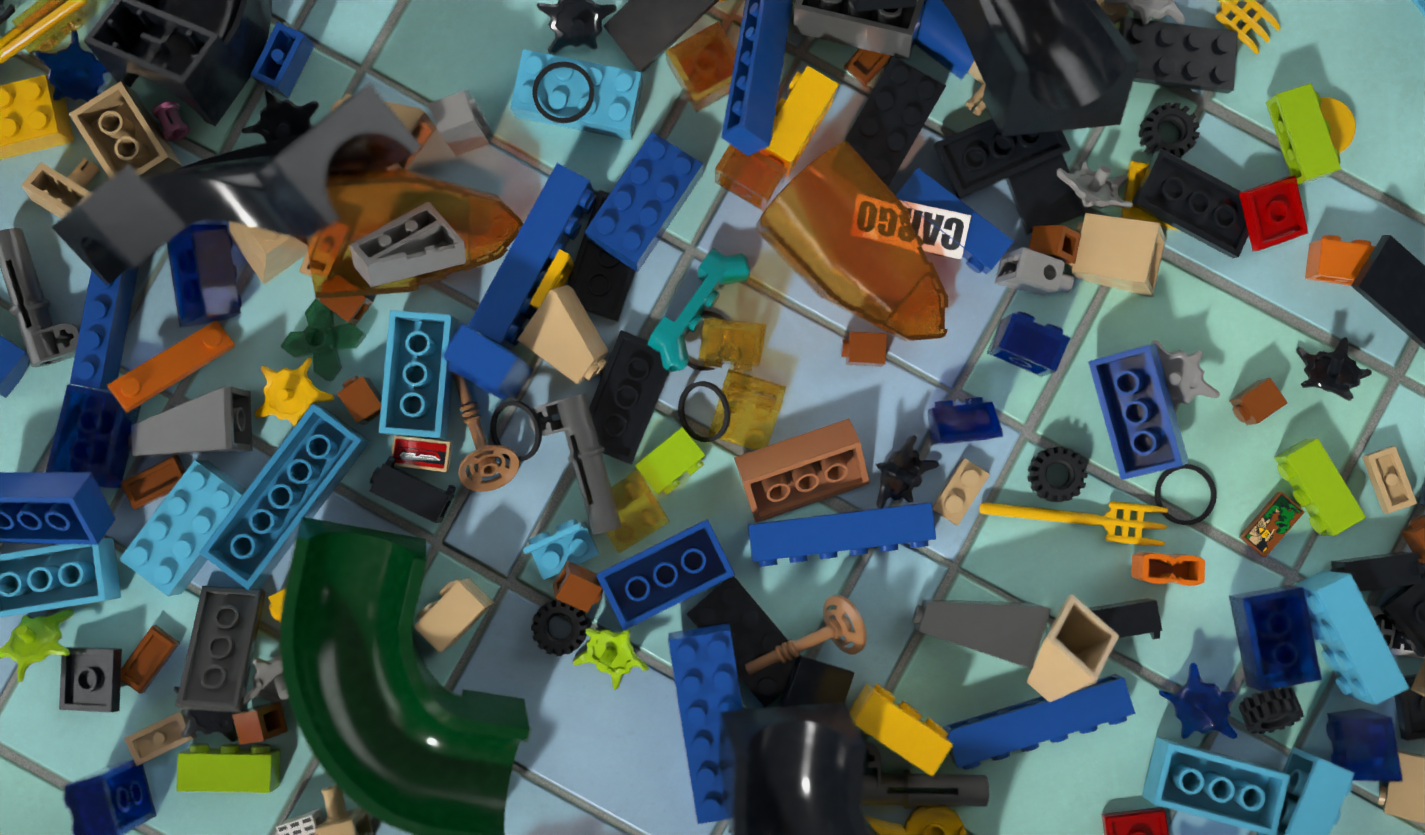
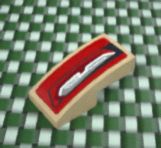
M394 435L391 454L392 457L396 458L394 466L449 472L453 442Z

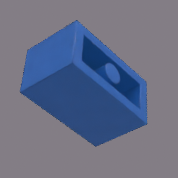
M277 22L250 76L262 87L289 99L314 48L313 43L305 34Z

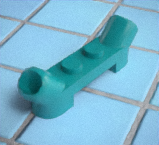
M712 249L698 267V279L703 282L679 317L673 322L664 316L650 336L647 345L660 352L664 369L669 372L683 370L688 366L690 361L685 337L689 331L694 333L703 320L701 314L706 307L711 309L720 295L717 291L721 286L747 281L750 276L748 259L744 254L725 256L716 249Z

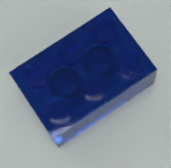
M67 384L45 472L92 473L99 487L121 488L120 482L123 481L130 453L128 436L131 433V425L137 423L141 405L127 413L112 393Z
M1285 585L1229 595L1246 686L1262 691L1275 687L1281 688L1322 680L1304 587Z
M134 759L104 767L64 785V802L71 812L73 835H124L157 816L143 764L136 766Z

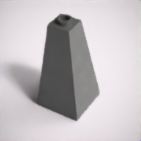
M231 386L222 387L131 425L128 445L132 451V456L152 457L253 451L251 391Z
M923 599L922 605H917L915 608L912 622L916 623V630L1033 669L1051 609L1031 602Z

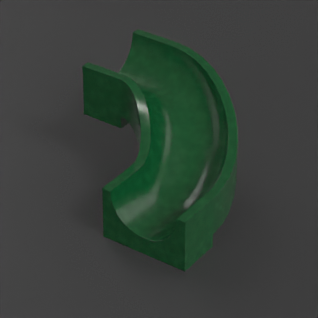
M302 517L296 535L282 604L280 656L288 699L297 724L311 752L327 775L345 795L367 813L389 826L412 835H505V808L511 771L521 740L528 741L530 733L525 700L464 689L462 696H459L444 688L427 668L418 649L413 630V620L427 562L426 539Z

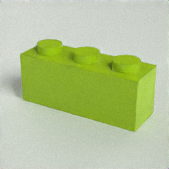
M1312 83L1278 93L1265 102L1290 176L1296 175L1298 185L1329 176L1341 170L1340 154L1333 147L1330 138V125L1323 118L1320 109V96L1314 91Z
M1318 438L1304 439L1274 457L1278 463L1277 470L1279 474L1291 484L1294 489L1293 496L1300 506L1305 507L1310 516L1309 523L1317 533L1322 536H1336L1366 518Z
M207 743L190 744L188 749L178 753L176 791L270 793L280 786L281 749H270L268 744L252 745L251 749H240L239 744L220 745V749L209 748Z

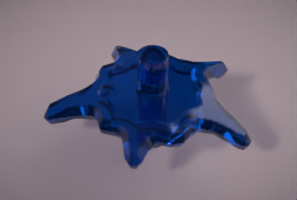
M73 30L69 47L66 49H61L56 53L35 51L34 53L35 58L49 68L48 80L54 86L53 99L55 101L64 97H70L75 101L83 99L88 102L98 96V89L105 83L103 75L108 73V70L97 60L94 53L81 48L77 30Z
M1195 663L1189 665L1188 679L1179 692L1173 694L1159 691L1160 696L1174 705L1175 716L1182 723L1181 737L1183 739H1187L1195 731L1201 734L1218 731L1231 739L1237 738V733L1227 721V717L1230 714L1228 704L1235 698L1236 693L1234 691L1223 692L1220 691L1215 683L1203 682Z

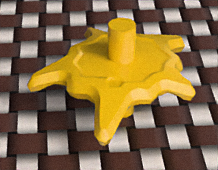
M311 357L307 358L296 369L284 367L280 371H274L267 366H261V372L267 384L263 387L265 400L254 412L255 418L275 415L279 420H289L292 426L295 427L312 403L332 402L334 400L332 394L319 390L308 378L307 371L312 363Z

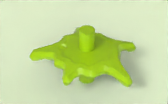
M67 609L49 617L38 616L31 618L28 615L22 617L20 625L11 632L9 641L0 648V659L10 657L18 663V682H23L25 672L31 664L43 662L49 655H70L69 650L58 643V641L62 638L59 627L63 621L74 615L73 610Z
M592 627L587 628L586 634L590 637V640L586 642L588 649L572 661V664L575 666L584 663H594L600 672L609 673L614 690L619 688L622 675L630 673L632 667H640L643 671L649 670L648 664L634 652L633 646L630 643V631L628 629L621 633H616L609 629L599 631Z

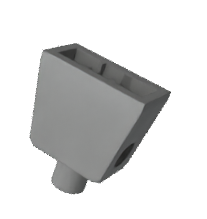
M1022 247L1005 253L1001 257L994 284L1037 295H1045L1057 292L1058 290L1069 292L1074 283V276L1063 272L1064 261Z

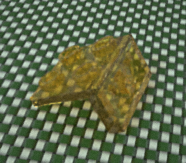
M39 0L11 22L23 33L68 0ZM82 8L73 11L25 49L29 54L38 51L40 54L48 53L61 43L58 39L59 36L62 34L65 36L71 35L84 26L85 23L82 19L87 14Z
M728 369L722 392L725 394L730 406V423L724 435L719 439L752 450L767 447L779 414L786 386ZM720 398L709 430L710 437L716 435L723 425L724 408Z
M639 470L633 471L625 479L611 487L622 527L608 531L606 534L618 553L623 552L671 522Z

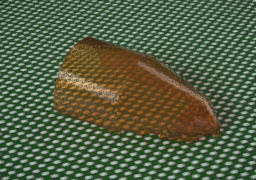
M847 141L831 148L811 162L779 192L764 210L756 224V231L818 297L903 341L939 339L946 336L948 329H945V308H948V295L933 263L928 261L923 251L922 245L924 243L921 237L916 236L909 221L911 215L908 209Z
M404 168L326 171V192L330 204L339 219L330 227L306 238L315 299L412 292L419 289V286L436 279L441 281L446 279V275L462 269L468 271L500 259L508 251L507 247L517 237L524 223L496 194ZM428 201L463 239L465 244V264L373 287L355 269L350 250L351 243Z

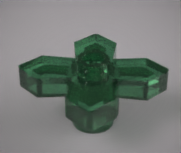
M315 299L305 311L308 326L304 331L290 332L282 342L281 348L295 358L313 354V371L326 381L332 382L342 369L337 350L357 349L366 337V333L350 323L334 327V312L318 299Z

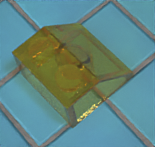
M704 318L700 327L697 361L704 362V367L722 368V363L734 365V370L752 371V367H757L760 364L766 324Z

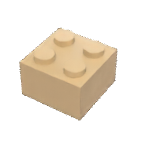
M470 578L450 581L439 592L442 598L438 602L435 601L432 604L426 605L417 615L420 620L413 627L440 653L452 647L494 604Z

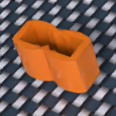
M1138 552L1132 555L1131 577L1154 584L1170 582L1185 586H1196L1204 583L1205 560L1197 556L1185 554L1166 555L1154 552Z

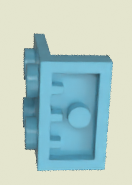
M572 519L556 526L558 533L550 536L547 531L528 539L529 546L524 547L523 551L525 554L532 553L543 580L560 573L567 560L578 565L600 555L586 522L578 523L576 519Z

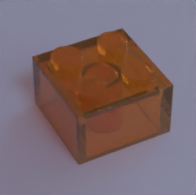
M719 21L666 50L667 64L695 112L729 95L736 51Z
M730 144L715 168V183L766 213L784 184L787 168L783 167L784 162L774 155L769 154L767 157L760 152H756L747 156Z

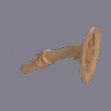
M452 372L462 404L459 408L464 411L461 415L466 417L463 421L465 424H468L476 448L460 464L458 471L460 481L466 488L472 491L487 492L498 489L515 477L519 469V459L516 453L509 447L502 445L487 446L479 421L482 417L477 414L480 411L475 408L478 404L473 402L467 379ZM503 454H507L509 456V466H506V460ZM499 457L500 463H497L495 458ZM475 464H478L479 468L477 470L474 469ZM467 465H469L472 474L471 478L466 474ZM497 472L500 474V476L494 479L481 481L483 476H492Z
M841 595L829 597L823 606L824 628L796 641L790 639L788 644L784 642L782 647L777 645L775 647L776 650L746 663L745 668L748 674L752 675L780 661L786 663L787 659L792 660L793 656L795 658L799 657L800 652L830 638L840 650L847 654L854 655L861 652L866 645L867 635L865 624L859 611L851 601ZM831 605L837 606V609L828 611ZM846 613H847V615L849 616V618L851 619L855 631H851V630H852L851 622H850V620H849L846 616H844ZM851 641L854 642V645L852 647H845V645L851 643Z

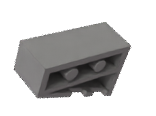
M469 89L428 104L439 134L456 156L490 144L487 138V134L491 133L486 117L483 116L480 107H478L475 98H472Z
M429 201L350 244L353 265L371 287L466 263L463 239Z

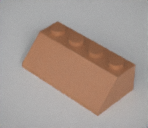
M850 419L734 457L756 523L870 484L861 442Z

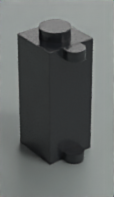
M389 456L381 468L377 467L370 479L372 487L369 492L434 523H442L455 496V486L449 485L447 490L444 491L394 467L396 458Z
M1395 552L1331 561L1332 569L1330 570L1331 572L1351 574L1360 592L1422 584L1421 575L1425 572L1422 562H1419L1418 553Z
M1144 598L1088 608L1119 635L1118 638L1150 633L1153 640L1160 639L1162 626L1157 600Z

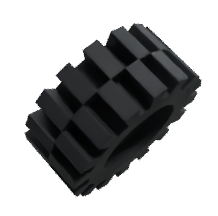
M1169 102L1162 106L1159 105L1145 117V120L1141 122L1140 127L1142 129L1138 132V137H1143V140L1139 143L1141 147L1147 146L1148 149L1144 151L1147 155L1151 152L1154 154L1158 149H1163L1179 158L1196 144L1195 140L1199 137L1200 133L1196 132V129L1200 126L1199 122H1193V119L1196 118L1194 113L1190 116L1187 114L1190 108L1185 106L1180 109V103L1175 102L1170 106ZM1172 122L1177 126L1179 138L1176 142L1168 143L1161 139L1158 133L1161 123Z
M1063 447L1048 448L1040 451L1038 456L1033 457L1031 460L1033 462L1032 465L1028 466L1030 476H1027L1028 482L1032 483L1031 489L1038 493L1037 496L1046 499V501L1062 502L1072 500V497L1078 496L1081 493L1079 491L1081 488H1085L1084 478H1088V473H1084L1086 464L1080 461L1082 457L1079 454H1074V450ZM1053 463H1061L1068 471L1067 481L1059 487L1050 484L1046 477L1047 469Z
M552 600L540 607L533 617V625H531V631L534 634L532 636L533 640L537 641L538 647L546 650L547 654H556V656L568 655L577 650L584 642L587 635L588 618L585 617L584 611L560 600ZM562 615L570 620L572 630L568 637L557 639L550 634L548 626L554 616Z
M1275 687L1271 691L1265 689L1262 690L1263 693H1254L1252 697L1243 699L1244 702H1240V706H1238L1247 730L1253 734L1258 732L1259 734H1264L1266 731L1272 733L1276 729L1283 730L1285 726L1294 725V722H1299L1304 716L1295 692L1292 688L1288 689L1287 687H1282L1281 689Z

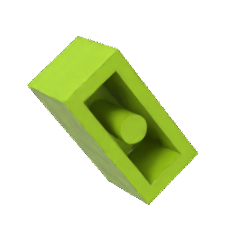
M681 427L638 462L635 467L657 494L664 491L668 495L681 484L678 478L684 473L688 472L691 476L705 465L701 461L705 454L684 428Z

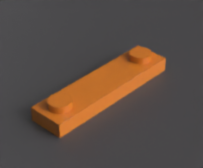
M215 320L109 383L107 386L128 413L235 348V345L218 321Z

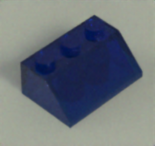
M191 224L167 242L179 327L212 323L215 320L224 321L241 314L242 300L237 292V269L232 260V238L228 234L227 225Z

